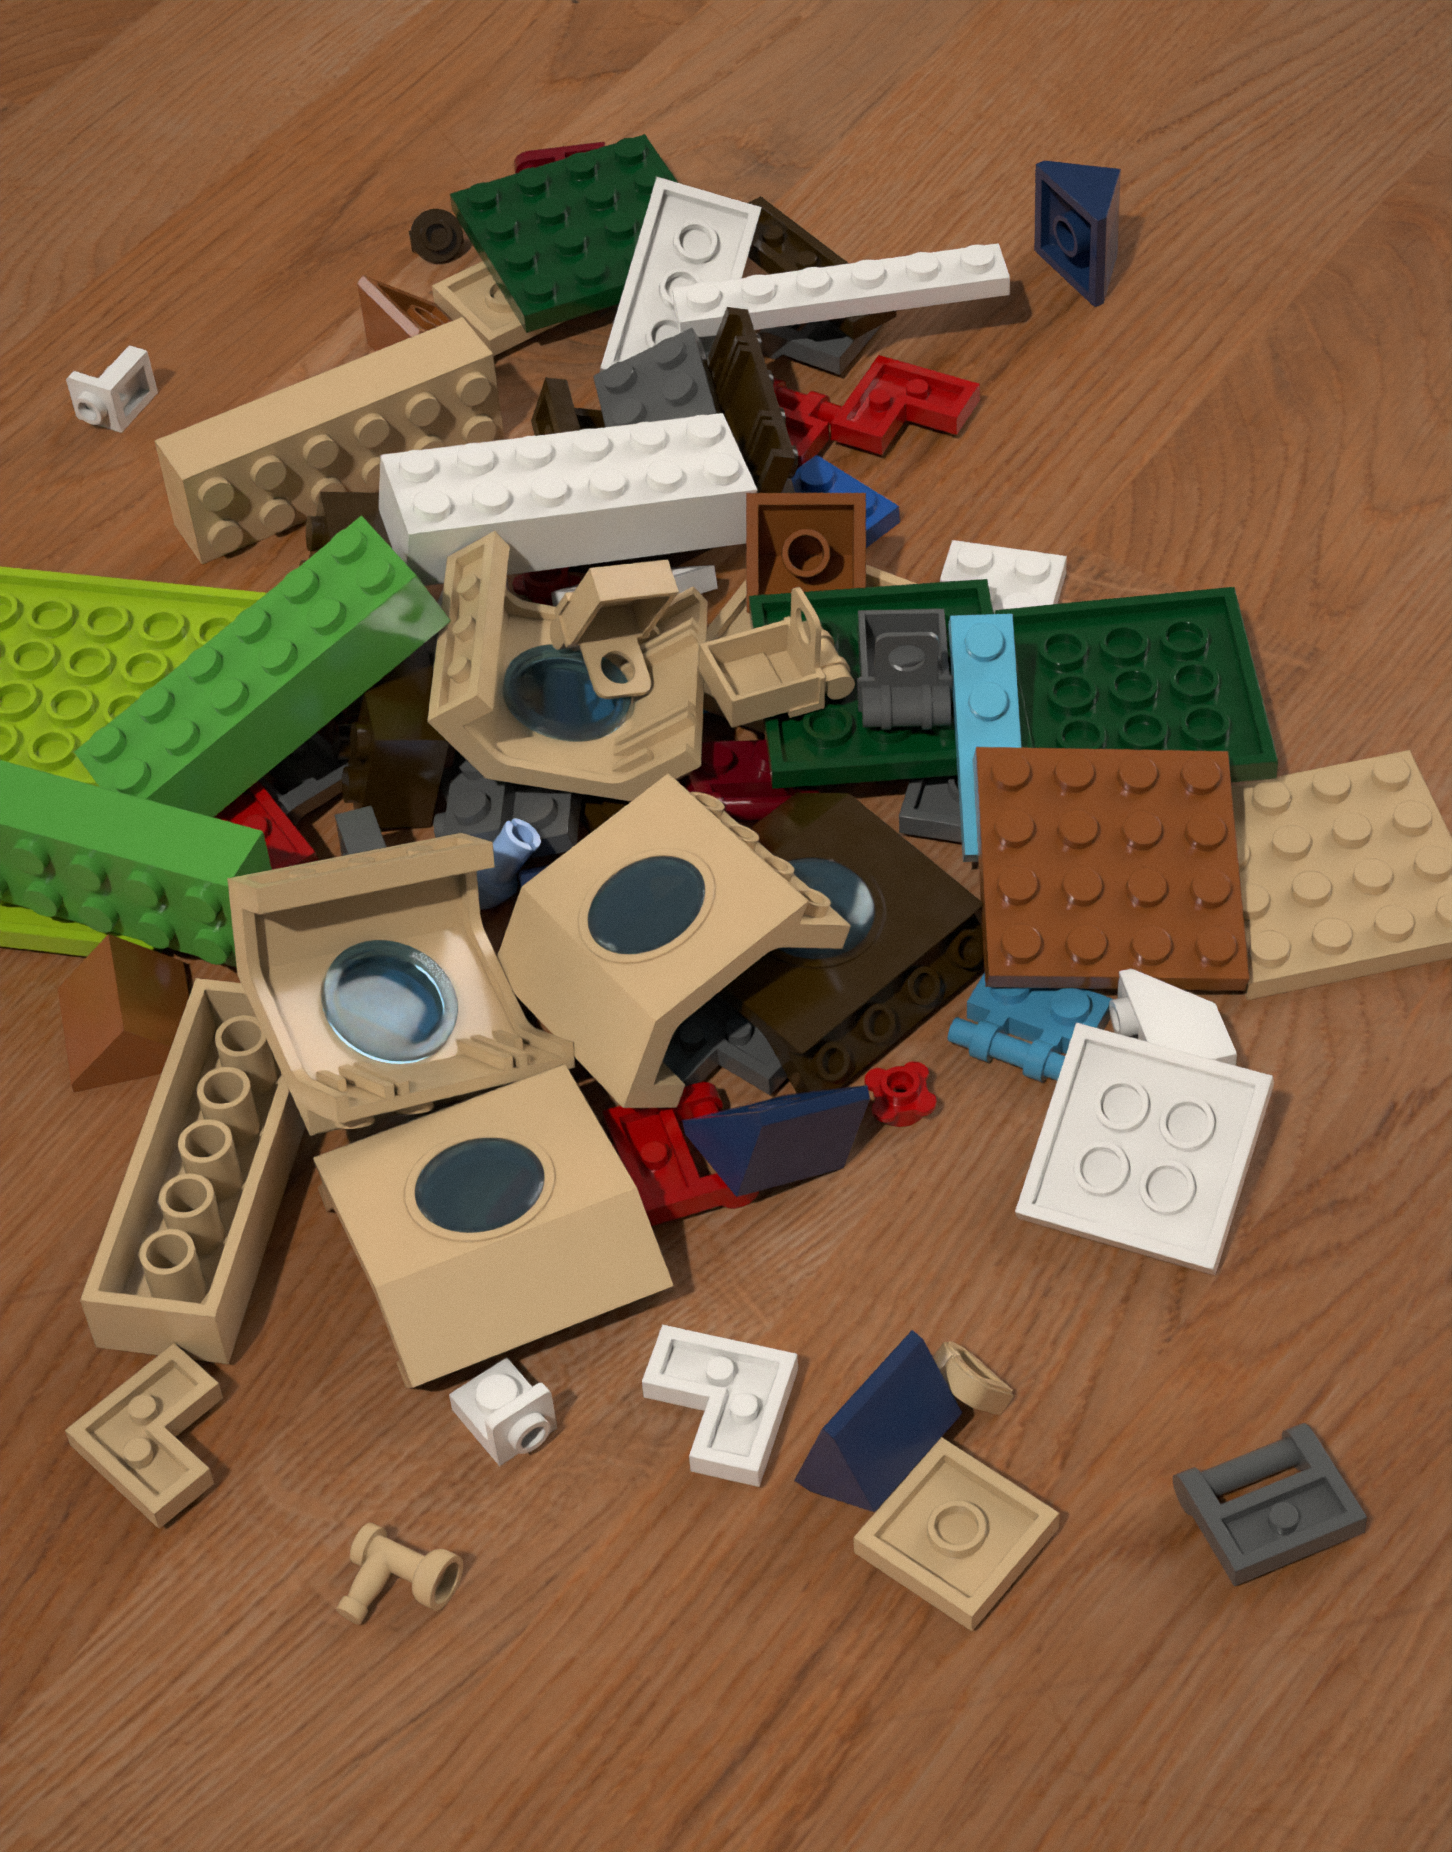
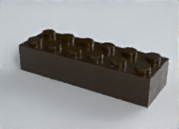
M320 492L316 516H308L306 521L307 550L310 551L309 558L329 543L338 532L346 529L361 515L392 548L379 512V493ZM301 560L299 566L307 560ZM426 642L335 717L336 724L333 730L334 757L336 760H347L348 765L344 767L342 774L343 800L345 803H353L354 810L372 806L379 828L431 827L449 742L427 722L433 670Z

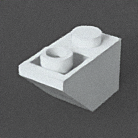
M1132 968L1119 971L1118 999L1110 1000L1109 1003L1110 1017L1115 1033L1236 1066L1237 1053L1215 1003Z

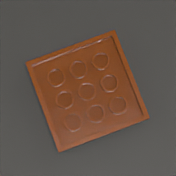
M976 747L973 757L980 898L983 903L981 916L985 987L1118 989L1119 971L1132 968L1182 990H1245L1249 981V969L1228 751Z

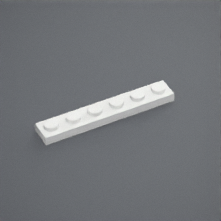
M999 243L971 245L966 248L931 253L918 252L909 256L880 260H861L857 263L829 267H809L799 271L778 274H759L747 278L712 283L699 282L690 286L672 288L679 332L682 333L693 328L700 338L717 334L726 307L748 309L754 330L1006 296L1010 295V276Z

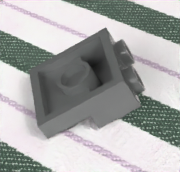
M455 749L453 766L443 768L440 783L443 795L447 801L446 812L438 813L434 817L435 838L463 833L493 843L502 831L506 821L509 820L511 822L512 819L517 818L529 823L540 836V846L528 859L567 852L577 844L582 794L486 779Z

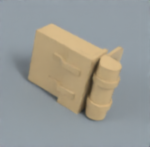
M659 560L589 568L576 590L565 593L554 609L556 619L550 625V638L553 647L556 650L570 648L573 651L581 650L593 689L600 698L615 699L646 694L650 689L651 679L637 639L650 637L651 630L679 593L669 561ZM609 654H618L626 658L633 668L632 679L624 684L610 681L601 669L602 658Z
M800 587L793 588L791 592V617H786L780 622L699 644V671L732 728L786 712L791 718L823 709L825 707V693L830 699H841L850 694L855 686V681L850 674V666L843 657L839 656L834 647L835 644L832 636L821 626L818 615ZM801 611L804 612L807 621L802 622Z

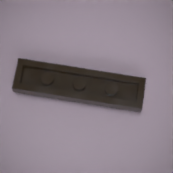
M760 196L748 202V204L762 207L748 258L768 274L799 271L809 267L821 268L849 264ZM896 311L831 319L829 321L854 340L897 317Z

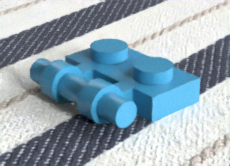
M984 972L967 1001V1019L978 1022V1024L956 1017L949 1028L947 1039L949 1042L968 1048L969 1056L988 1063L993 1058L1018 1066L1023 1068L1024 1076L1042 1083L1047 1078L1058 1081L1065 1056L1061 1054L1067 1053L1076 1023L1104 1030L1111 1018L1109 1003L1113 999L1084 988L985 987ZM1008 1033L1011 1034V1035L1020 1037V1038H1022V1039L1031 1041V1042H1033V1043L1030 1044V1043H1028V1042H1025V1041L1019 1040V1039H1017V1038L1008 1036Z

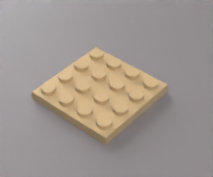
M1410 750L1278 776L1274 779H1264L1231 786L1249 969V981L1243 991L1246 1000L1452 958V837Z

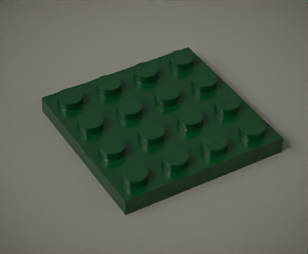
M643 134L634 138H624L617 143L585 153H575L568 158L539 167L526 168L519 173L490 182L474 184L470 188L450 193V200L454 215L525 332L528 333L620 303L656 178L659 177L673 182H677V180L647 136Z
M977 579L804 592L818 615L821 626L832 636L835 644L834 647L839 656L843 657L850 666V674L855 681V686L850 694L841 699H830L825 693V707L823 709L791 718L786 712L763 719L772 789L958 775L953 691L950 726H932L931 730H922V727H891V730L884 731L881 730V727L863 728L862 712H858L857 678L860 677L858 611L944 609L949 675H951L948 626L950 616L994 614L988 580ZM791 593L749 596L751 629L780 622L786 617H791ZM801 611L802 622L807 621L804 612Z
M1235 587L995 610V614H1013L1021 748L1228 751L1231 783L1277 778L1278 758Z

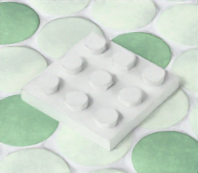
M1076 1023L1015 1210L1018 1219L1215 1275L1273 1090V1076Z

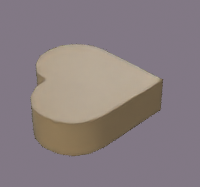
M952 1341L944 1342L933 1356L951 1393L967 1405L978 1410L1001 1415L1015 1395L1011 1393L1013 1390L978 1358L957 1343Z

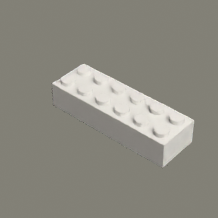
M723 413L380 455V515L392 549L417 575L424 586L443 584L447 557L493 531H496L510 546L507 575L745 544L746 493H757L756 485Z

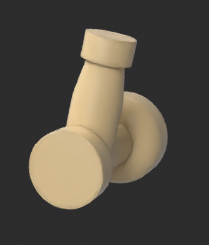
M371 1522L367 1523L357 1533L350 1550L351 1562L361 1566V1569L353 1581L348 1596H343L336 1611L347 1620L360 1625L369 1612L367 1607L381 1592L391 1574L412 1583L413 1595L420 1604L435 1611L440 1610L450 1601L458 1588L463 1573V1560L460 1556L445 1549H435L424 1556L388 1539L387 1531L384 1528Z

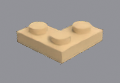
M173 1343L69 1426L65 1432L70 1446L160 1529L214 1484L210 1468L183 1445L176 1436L222 1400L223 1396L219 1383Z

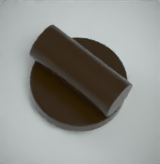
M429 209L422 212L414 220L411 230L408 231L412 252L415 251L421 258L429 262L440 263L451 259L457 254L464 243L463 231L458 219L452 213L443 209Z

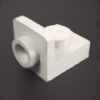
M130 345L106 368L99 378L73 371L66 379L78 419L121 433L158 394L148 352Z
M507 1357L449 1394L454 1413L499 1466L517 1454H525L535 1450L546 1440L549 1433L557 1429L551 1392L543 1383H538L532 1387Z

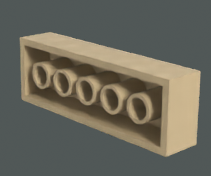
M461 317L155 440L175 527L200 563L205 564L306 522L308 516H316L320 492H378L380 455L504 440L493 353L465 319Z
M195 979L80 1299L95 1346L98 1348L159 1355L175 1343L193 1360L229 1364L305 1129L304 1121L241 983Z

